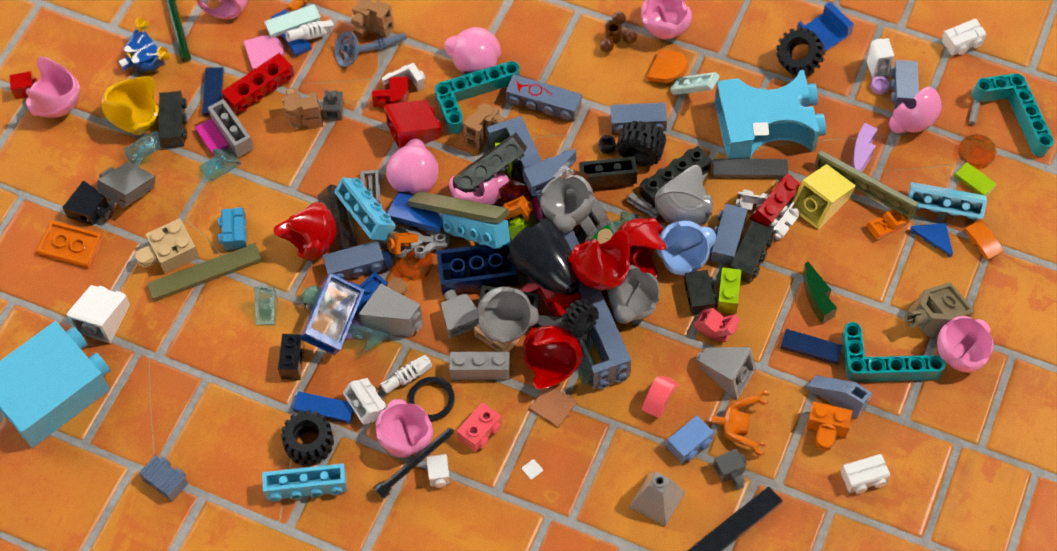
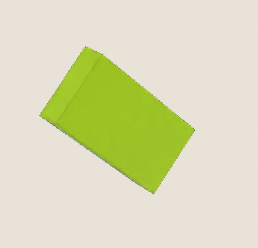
M968 162L954 176L980 195L987 196L997 185Z

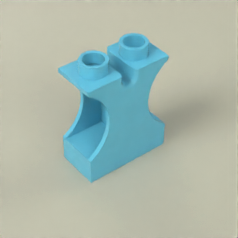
M800 70L797 77L788 85L772 90L751 87L739 78L717 81L714 103L727 159H750L760 146L776 140L794 141L812 152L816 149L818 136H825L826 134L824 115L815 114L813 105L818 104L817 87L815 83L807 84L804 70ZM767 122L769 135L755 136L753 123Z

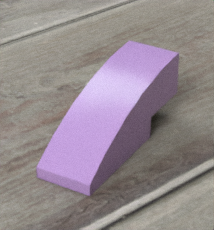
M865 122L856 140L852 157V167L860 172L864 171L874 154L876 145L872 143L878 130Z

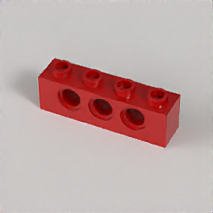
M279 52L221 91L223 99L231 110L238 115L246 111L254 103L262 100L270 92L275 91L285 82L290 81L295 76L293 66Z

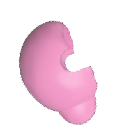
M645 0L641 8V19L644 27L651 35L667 40L681 35L689 28L692 21V12L689 6L685 5L684 0Z
M473 27L466 29L457 36L449 37L444 44L446 53L453 58L455 67L463 74L464 71L473 73L495 66L497 59L501 56L499 41L492 33L483 28Z
M925 87L914 98L917 102L915 108L908 109L902 102L894 110L889 120V127L894 133L921 132L931 127L937 121L941 114L942 102L938 92L933 87Z
M411 139L404 147L397 150L389 159L386 167V176L391 187L396 191H408L413 195L418 191L428 193L436 184L439 172L436 158L419 139Z
M496 172L493 174L495 176L493 179L480 183L479 188L475 192L465 193L453 181L454 175L450 179L449 187L454 198L494 205L500 195L508 190L510 181L506 174Z
M957 316L940 329L937 339L938 353L942 360L957 371L968 373L979 370L986 364L993 352L994 343L990 335L991 329L983 320H974L968 316Z
M396 399L391 401L387 405V409H384L379 414L376 421V436L381 446L388 453L399 458H407L420 453L431 443L433 427L427 412L422 407L416 404H407L404 400Z

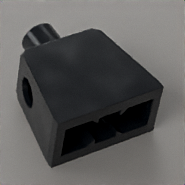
M82 181L62 207L68 218L94 225L99 218L107 221L112 215V211L107 209L109 204L105 196L97 193V190L85 181Z

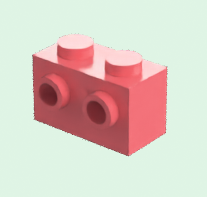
M482 402L457 430L458 440L474 452H477L480 448L483 449L489 442L490 436L500 430L502 426L501 416Z

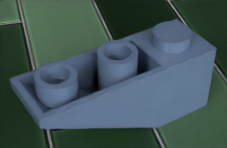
M576 149L566 150L560 155L548 157L542 162L530 164L523 169V179L532 196L540 194L552 179L561 178L576 162Z
M817 375L806 385L807 389L832 405L853 410L852 417L854 419H857L863 413L873 394L856 382Z

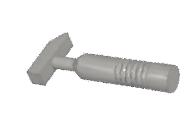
M973 100L968 122L970 125H975L980 102Z

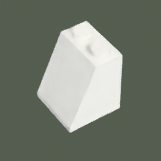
M91 285L68 311L66 316L72 327L74 326L81 335L111 344L130 303L127 296L120 291L113 292L103 286L96 287Z

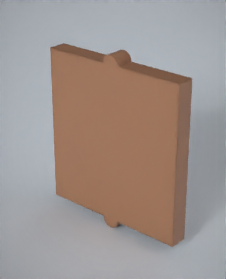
M552 386L544 389L541 394L537 395V399L530 407V410L558 428L565 418L570 416L569 413L575 407L577 401Z

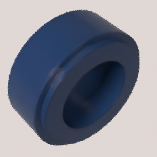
M389 250L381 251L386 269L393 268L394 265Z

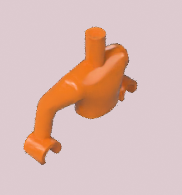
M767 391L760 392L758 396L746 397L735 401L727 406L724 417L712 416L711 424L724 425V436L727 439L754 449V453L758 456L764 455L765 452L758 451L757 447H764L765 444L763 442L756 443L738 435L747 434L749 413L740 412L739 409L754 403L766 405L768 401L762 400L761 396H768L769 393Z

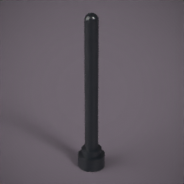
M447 428L387 481L378 482L374 486L377 493L385 499L390 494L392 486L454 434L453 428Z

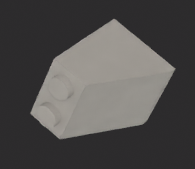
M383 284L378 286L359 313L363 331L366 333L413 337L423 326L420 304Z

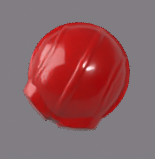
M314 202L303 211L290 216L288 220L276 225L273 231L280 238L291 242L298 250L297 255L299 257L314 261L326 254L332 247L337 234V226L334 216L326 205L321 202Z
M653 217L649 219L636 218L623 223L616 232L624 230L628 234L630 265L638 267L641 272L654 275L657 279L658 273L652 263L651 255L656 249H667L665 242L660 237L663 228Z
M619 230L610 240L601 244L596 239L586 241L580 245L577 244L568 258L577 278L584 285L595 290H611L622 285L630 268V246L627 232Z
M553 325L532 328L523 342L524 361L526 366L535 373L533 385L536 389H546L565 381L581 364L582 350L575 336L564 328Z

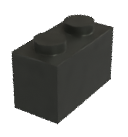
M708 270L685 273L684 286L691 316L700 315L702 310L715 309V305H718L717 294L713 293V277H709Z

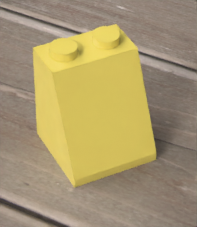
M826 164L802 181L792 201L794 202L792 208L798 209L799 215L817 229H820L849 200L856 185Z

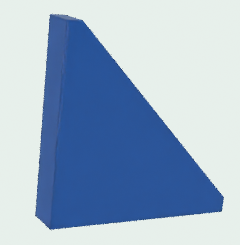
M946 223L911 226V233H916L924 238L925 242L935 248H939L948 257H952L953 251Z

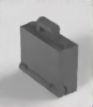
M127 161L116 169L110 167L99 174L100 179H98L97 193L120 204L124 208L154 189L155 175Z

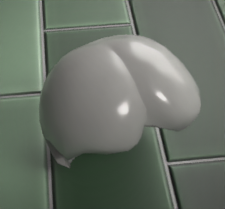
M573 175L567 179H552L541 192L540 205L544 215L562 233L570 232L576 225L583 222L590 214L594 203V195L590 184L579 175Z
M630 265L625 282L619 287L607 290L608 300L613 309L615 320L621 324H627L632 320L644 319L653 314L660 298L659 283L654 275L641 272L638 267Z
M498 287L492 289L483 296L478 305L480 330L492 341L508 342L522 337L527 329L534 326L539 320V312L536 307L530 304L528 297L522 291L515 288Z

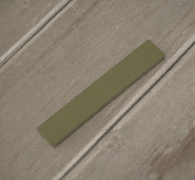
M823 151L817 154L816 168L820 169L827 164L856 185V190L910 219L915 216L918 202Z
M418 191L408 200L410 207L499 224L509 214L508 208L422 191Z
M256 243L154 280L147 283L155 302L260 263L262 258Z

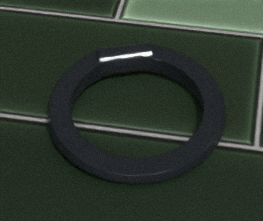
M441 377L423 378L411 388L408 404H415V395L421 387L427 384H438L448 392V403L441 412L432 415L428 414L430 421L442 419L450 413L455 403L452 385Z

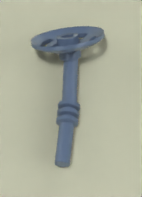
M344 31L336 40L335 57L341 66L349 67L355 62L358 53L375 49L380 50V48L384 49L388 45L406 40L407 38L405 33L386 39L383 37L382 40L379 39V41L375 40L373 43L358 46L355 34L351 31ZM341 49L345 55V59L342 58Z

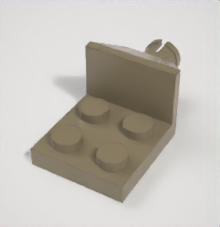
M950 282L924 290L908 309L909 313L905 315L906 324L910 323L908 326L911 328L918 326L927 336L934 339L940 332V329L950 320L957 316L969 317L975 311Z

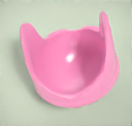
M39 57L37 65L41 77L39 81L33 84L31 89L25 90L29 97L26 100V105L33 116L46 118L61 117L69 113L77 104L80 84L71 72L62 65L49 58Z

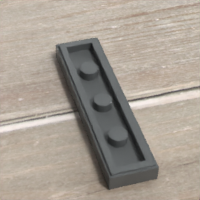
M713 159V178H782L788 173V159Z

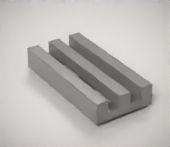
M379 170L360 171L361 181L364 183V186L365 175H368L369 191L372 194V175H375L376 198L374 199L381 204Z

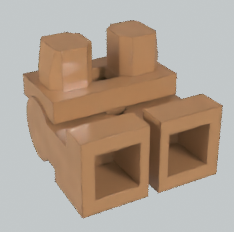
M359 0L357 6L354 5L352 8L353 17L351 24L356 26L353 32L358 37L363 38L366 33L372 34L376 30L380 33V37L386 39L395 27L391 5L378 0L376 3L371 0Z
M296 88L285 90L286 96L282 97V102L289 124L293 129L298 130L304 126H308V129L324 127L317 92L309 93V97L301 98L300 94H297Z
M486 103L479 105L476 114L471 113L463 123L464 144L480 152L483 148V139H487V127L506 121V118L500 115V109L497 107L493 108L490 104Z

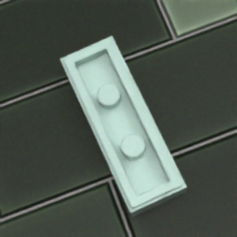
M315 4L264 22L270 37L274 38L285 34L288 30L297 29L303 24L321 21Z
M717 72L679 77L674 82L670 91L673 95L709 91L713 89L720 76Z

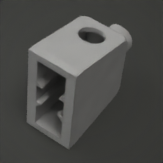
M455 290L447 291L444 294L447 301L442 302L441 307L450 339L473 330L479 323V313L477 307L467 294L457 296Z

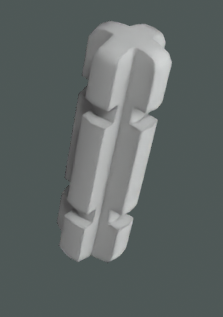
M629 194L626 200L629 204H634L635 208L646 215L649 214L650 218L657 219L660 213L655 207L652 208L651 204L642 198L639 199V196L636 194Z

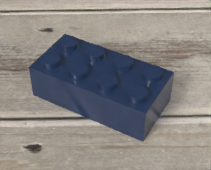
M511 241L499 249H493L487 245H477L436 251L442 295L449 290H455L456 293L481 290L482 285L496 288L518 285L517 268L507 258L510 252L508 246Z

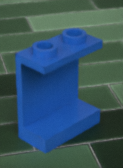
M828 2L824 6L823 14L806 25L800 21L797 27L802 29L805 27L810 31L812 30L819 37L824 45L823 49L827 52L852 35L854 23L833 3Z

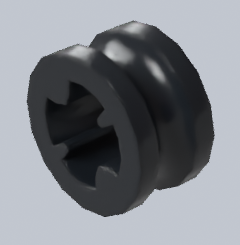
M610 135L602 136L599 140L600 151L605 154L612 153L615 150V139Z

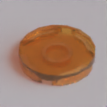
M979 134L965 137L960 143L958 150L962 162H968L976 169L988 167L995 160L997 152L992 140Z
M413 249L405 257L399 258L396 256V270L402 277H406L409 280L422 279L430 273L433 267L432 254L429 252L423 258H416Z

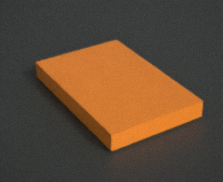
M51 220L35 252L40 256L89 269L104 236L98 232Z

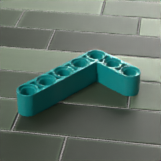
M509 61L438 83L435 86L436 102L448 131L452 134H459L463 131V116L457 102L507 87L513 74L520 76L518 63Z
M1014 73L985 77L977 81L971 92L972 98L978 102L1007 98L1032 153L1038 157L1045 156L1054 144V139L1025 77Z
M849 322L844 327L842 334L846 377L850 381L936 380L941 377L946 362L938 355L865 357L861 326L856 322ZM849 332L854 333L855 336H851V335H849L848 333H849ZM850 350H855L857 353H852ZM911 366H916L919 370H915ZM872 367H876L880 371H875L872 369ZM852 368H857L860 371H854Z

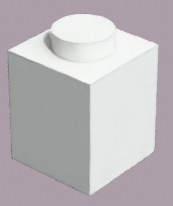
M447 454L426 457L430 487L442 488L450 484Z

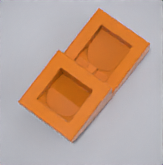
M892 209L886 211L882 217L869 221L866 227L879 240L904 227L910 220L908 217Z
M981 220L964 228L972 245L976 244L985 261L1004 251L996 237Z

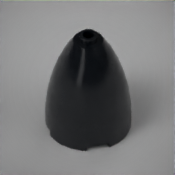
M540 219L539 224L531 228L526 226L509 244L508 260L524 276L544 289L565 296L574 295L579 290L580 280L575 275L572 265L568 261L572 250L563 234L550 219Z

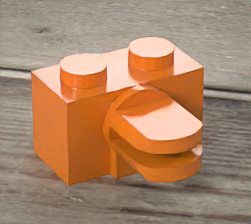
M812 402L806 429L817 431L815 444L818 449L829 451L835 444L836 436L846 438L853 410Z

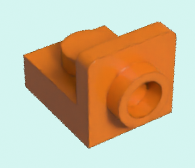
M524 196L504 204V207L508 208L509 211L508 216L504 218L505 220L516 218L520 214L523 215L526 221L531 220L533 206L529 201L527 202Z
M410 232L389 233L387 241L389 252L396 255L401 254V246H411V243L418 242V235Z

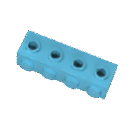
M342 177L334 191L336 196L370 239L388 241L389 233H392L396 227L391 217L386 214L382 209V205L374 199L373 194L366 189L360 179Z
M910 182L907 197L918 202L917 209L926 208L932 212H948V214L953 216L964 215L970 219H983L987 205L985 195Z
M442 213L445 233L465 238L468 241L478 242L480 245L491 246L493 249H499L504 244L510 242L508 220L503 219L499 224Z
M344 464L262 472L263 493L266 500L277 502L284 498L300 499L302 496L320 497L322 494L340 495L343 492H348L347 473Z

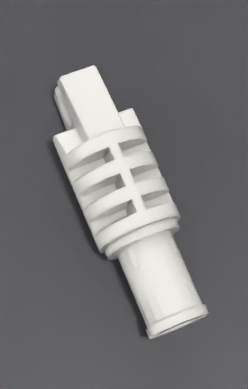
M331 20L303 24L297 29L286 31V39L288 42H292L298 39L309 40L322 37L332 32L334 24Z
M424 355L411 361L410 364H406L405 367H401L400 370H396L395 375L380 383L384 392L388 394L401 385L406 386L408 382H412V379H417V376L420 377L433 365L430 359Z

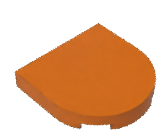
M659 50L647 75L648 81L671 83L680 76L682 78L689 66L685 55L677 51Z

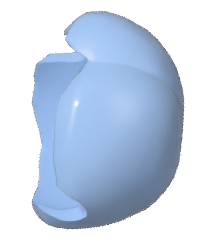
M692 221L674 222L660 233V237L665 242L667 249H656L669 272L676 275H685V273L697 271L707 262L710 248L716 242V234L712 228L701 227Z

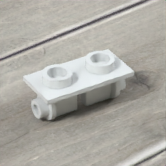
M743 190L738 192V196H741V199L737 198L736 206L752 210L753 204H757L758 207L769 194L761 193V196L754 195L753 191Z
M794 202L785 206L779 216L768 226L773 229V237L776 240L782 239L790 229L785 222L792 226L799 217V210L792 208Z

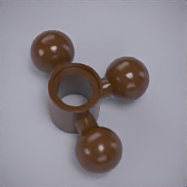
M621 11L615 12L612 15V20L608 21L605 25V39L600 43V48L605 53L611 52L614 49V44L618 43L621 38L627 44H633L637 40L635 31H621V25L626 21V16Z

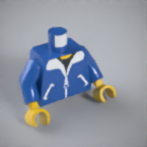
M142 17L136 19L135 24L138 28H135L131 38L123 48L126 58L118 61L123 71L133 67L137 74L156 72L159 67L165 65L164 59L168 60L170 58L167 48L163 46L157 48L147 32H143V29L149 28V23L144 21L145 19Z

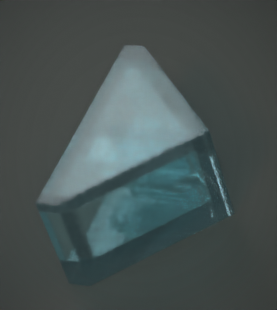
M254 287L256 325H275L278 305L275 287Z

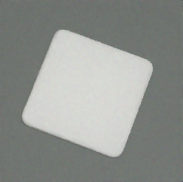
M767 122L753 123L755 136L769 135Z
M534 459L522 467V470L530 479L535 478L543 471Z

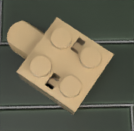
M181 218L146 233L150 245L136 251L135 254L136 260L141 267L146 268L159 262L165 274L199 258L197 249Z

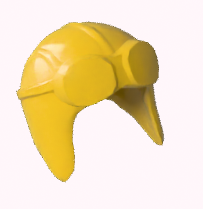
M150 76L136 77L118 82L107 88L102 98V110L106 118L116 127L135 136L147 132L150 126L154 125L159 112V107L156 105L154 98L155 80Z

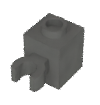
M325 90L322 106L324 120H342L344 109L343 92Z
M733 449L715 457L713 467L722 483L731 479L736 490L744 487L745 481L741 474L744 473L747 463L743 454H739L737 449Z

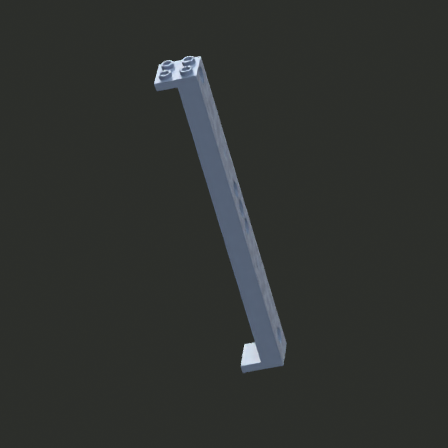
M522 116L488 126L487 142L489 151L495 147V143L503 142L515 132L527 146L524 153L525 156L515 162V165L532 204L533 199L536 197L540 203L541 193L532 196L523 179V169L530 164L542 162ZM573 229L570 232L562 233L571 250L577 244L579 245ZM580 281L579 290L576 293L580 294L584 300L587 299L599 311V319L595 320L597 322L596 325H592L593 329L588 330L602 360V363L592 366L593 381L591 385L593 390L598 388L604 389L612 383L624 382L630 377L631 358L601 291L587 287Z

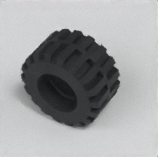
M797 27L795 31L792 28L789 30L790 33L787 34L785 32L783 34L784 38L778 40L780 45L776 46L778 50L776 56L779 58V63L792 75L795 74L797 76L800 70H804L805 76H808V72L813 74L816 67L818 69L821 67L819 63L824 61L822 57L825 55L824 45L812 30L810 31L805 27L804 29ZM809 44L810 50L805 58L801 60L792 59L793 49L797 45Z
M643 121L627 122L622 126L616 151H618L622 158L635 156L636 165L653 166L661 160L667 140L666 135L661 129Z
M306 410V413L299 411V415L296 416L294 414L291 415V420H286V427H282L281 430L282 443L288 457L292 458L293 462L297 463L299 461L300 465L304 466L305 463L311 466L316 461L321 463V458L326 459L328 457L327 452L331 453L333 450L332 445H334V436L329 421L326 420L323 414L320 416L319 412L314 411V413H311V410ZM312 431L319 434L317 439L310 444H300L297 442L299 436L305 432Z

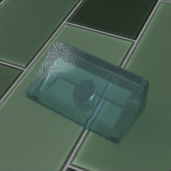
M157 131L150 132L123 148L130 163L135 164L161 149Z
M579 340L578 342L582 350V361L577 372L582 383L587 385L593 381L592 366L595 364L584 341Z

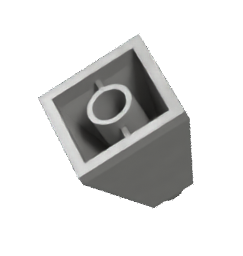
M749 347L705 348L703 352L700 351L696 358L700 369L736 400L739 399L756 370L752 349Z
M652 472L648 474L632 501L630 508L666 527L685 491L666 476L658 472Z

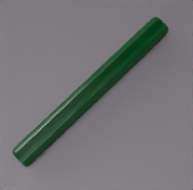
M166 0L182 62L190 61L191 56L176 0Z

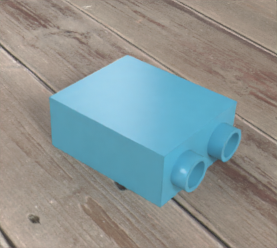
M56 320L0 360V410L31 448H34L110 390L103 377L111 371L105 361L97 352L88 358L82 351L88 344L74 326L65 332Z

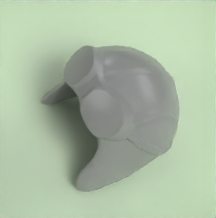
M699 165L689 167L662 186L656 193L655 207L668 223L672 224L686 220L702 226L708 222L710 215H712L713 198L704 189L702 170Z

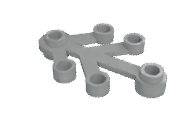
M399 223L401 230L417 234L418 242L411 243V246H401L402 252L396 256L399 258L405 257L408 252L414 249L415 257L423 258L433 249H446L450 244V237L445 233H436L418 228L429 235L423 236L412 226ZM378 240L381 248H387V241Z

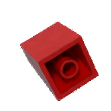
M426 100L384 105L387 127L399 149L404 147L411 139H419L426 144L442 138V124L439 119L436 120L434 108L432 105L429 106Z

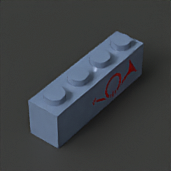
M513 74L506 90V102L526 107L529 110L544 112L547 115L558 116L564 120L575 121L582 105V94Z

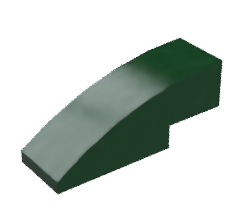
M806 262L803 269L805 292L815 315L824 324L835 317L837 307L829 299L831 288L812 265Z

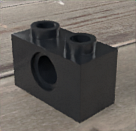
M282 334L278 364L281 379L301 380L305 347L304 341L299 339L301 334Z

